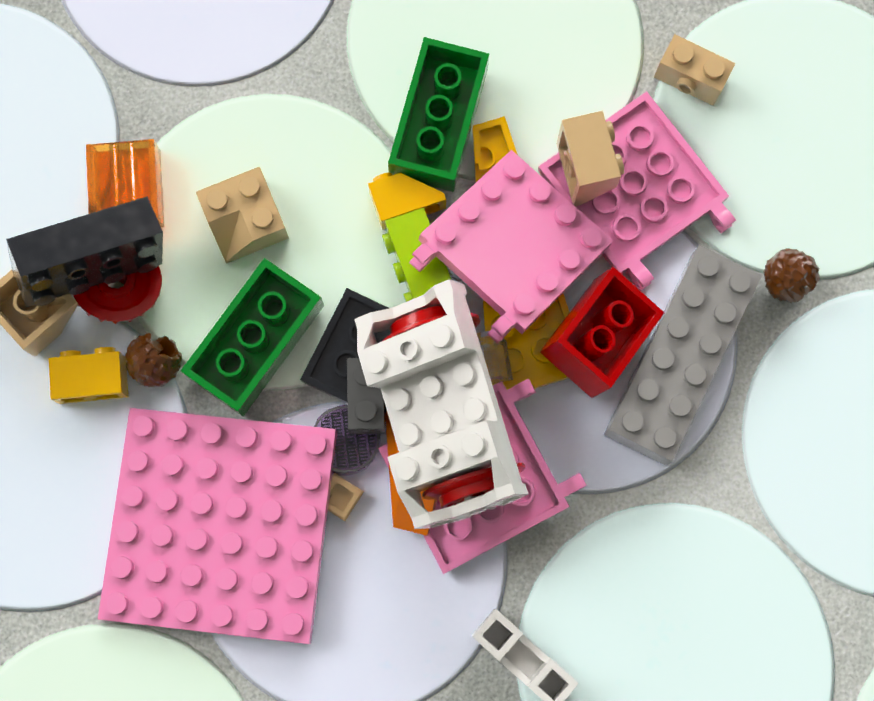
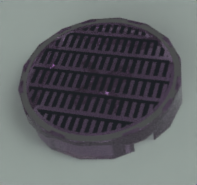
M340 405L328 409L318 417L314 427L331 428L338 431L332 467L333 473L337 475H353L362 472L374 461L379 452L380 434L349 433L348 405Z

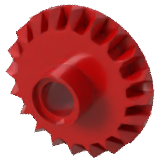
M158 265L157 268L147 273L136 272L124 276L122 280L118 281L124 284L120 288H112L106 283H101L90 287L89 290L82 294L73 295V297L78 302V307H81L88 316L92 315L98 318L100 322L104 320L112 321L115 325L120 321L131 322L138 316L143 317L150 308L154 307L156 300L160 297L162 287L161 270Z

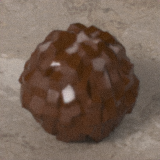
M790 248L782 249L766 261L763 271L766 282L765 287L774 299L777 298L779 301H787L789 303L799 302L804 298V295L813 291L817 286L816 284L820 280L818 272L820 268L816 264L814 257L806 255L803 251Z
M151 333L143 336L139 335L127 346V352L125 353L127 360L126 369L132 379L136 380L140 385H144V387H163L176 377L182 365V353L178 351L176 342L167 336L151 341Z

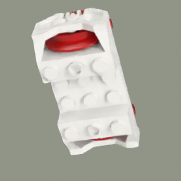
M450 279L434 285L422 296L393 308L370 312L355 319L358 356L367 386L381 388L399 453L387 458L397 493L412 519L414 529L433 528L464 520L472 515L481 514V512L487 509L492 510L496 506L510 504L528 495L526 484L522 483L520 473L526 467L524 463H516L475 330L480 324L479 315L470 313L465 297L467 292L464 284ZM390 330L391 334L377 343L374 333ZM424 491L422 493L423 499H439L442 509L428 512L424 507L420 492Z

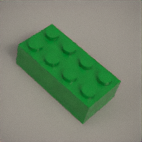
M427 37L423 38L388 160V171L392 175L402 173L428 186L451 192L455 191L487 75L490 53Z
M264 258L189 358L181 372L191 381L244 417L324 307L322 297Z

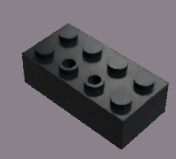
M148 196L7 238L6 243L12 272L26 307L32 305L44 306L53 302L55 298L67 294H82L92 286L101 283L113 284L122 280L126 275L136 272L147 273L154 270L158 265L162 264L163 231Z

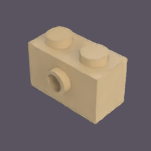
M674 34L659 63L654 78L714 106L736 63Z

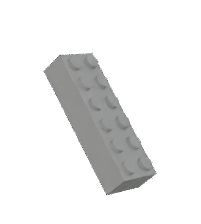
M698 245L692 253L664 310L665 313L659 320L603 435L665 466L674 461L762 275Z

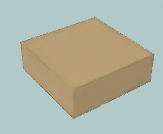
M334 473L331 481L328 511L346 522L364 491Z

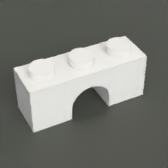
M493 609L471 635L543 701H565L579 685V682L540 650L497 609Z

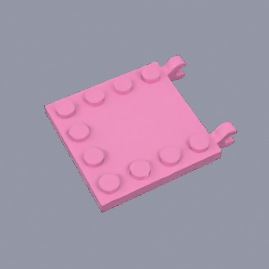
M647 91L606 119V122H612L615 132V142H612L614 152L621 155L624 164V174L621 175L617 188L582 205L575 206L614 240L603 252V257L611 267L616 268L621 274L627 271L632 282L640 291L652 283L651 281L654 280L653 275L643 265L641 260L706 214H709L713 225L721 234L732 227V223L736 221L732 213L723 205V202L729 197L727 192ZM558 152L538 166V172L572 203Z
M511 150L420 234L418 240L422 245L413 252L412 255L414 257L409 263L420 272L435 257L441 260L501 315L487 333L498 344L513 328L523 334L603 254L614 240Z
M529 379L520 382L508 390L502 381L493 385L516 463H524L526 467L520 473L522 483L526 484L528 495L510 504L496 506L492 510L487 509L481 512V514L472 515L467 519L430 528L429 535L423 536L443 574L569 508L570 506L565 497L587 486L580 473L557 484L515 406V403L536 393ZM386 443L378 449L389 469ZM439 499L437 500L435 510L442 509Z

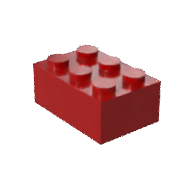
M611 267L593 280L541 349L540 353L588 396L593 398L614 385L665 312L616 268Z

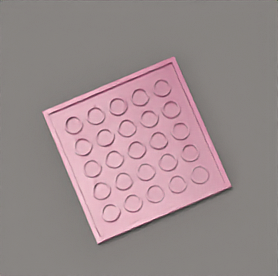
M130 408L98 620L311 644L338 431L322 427Z

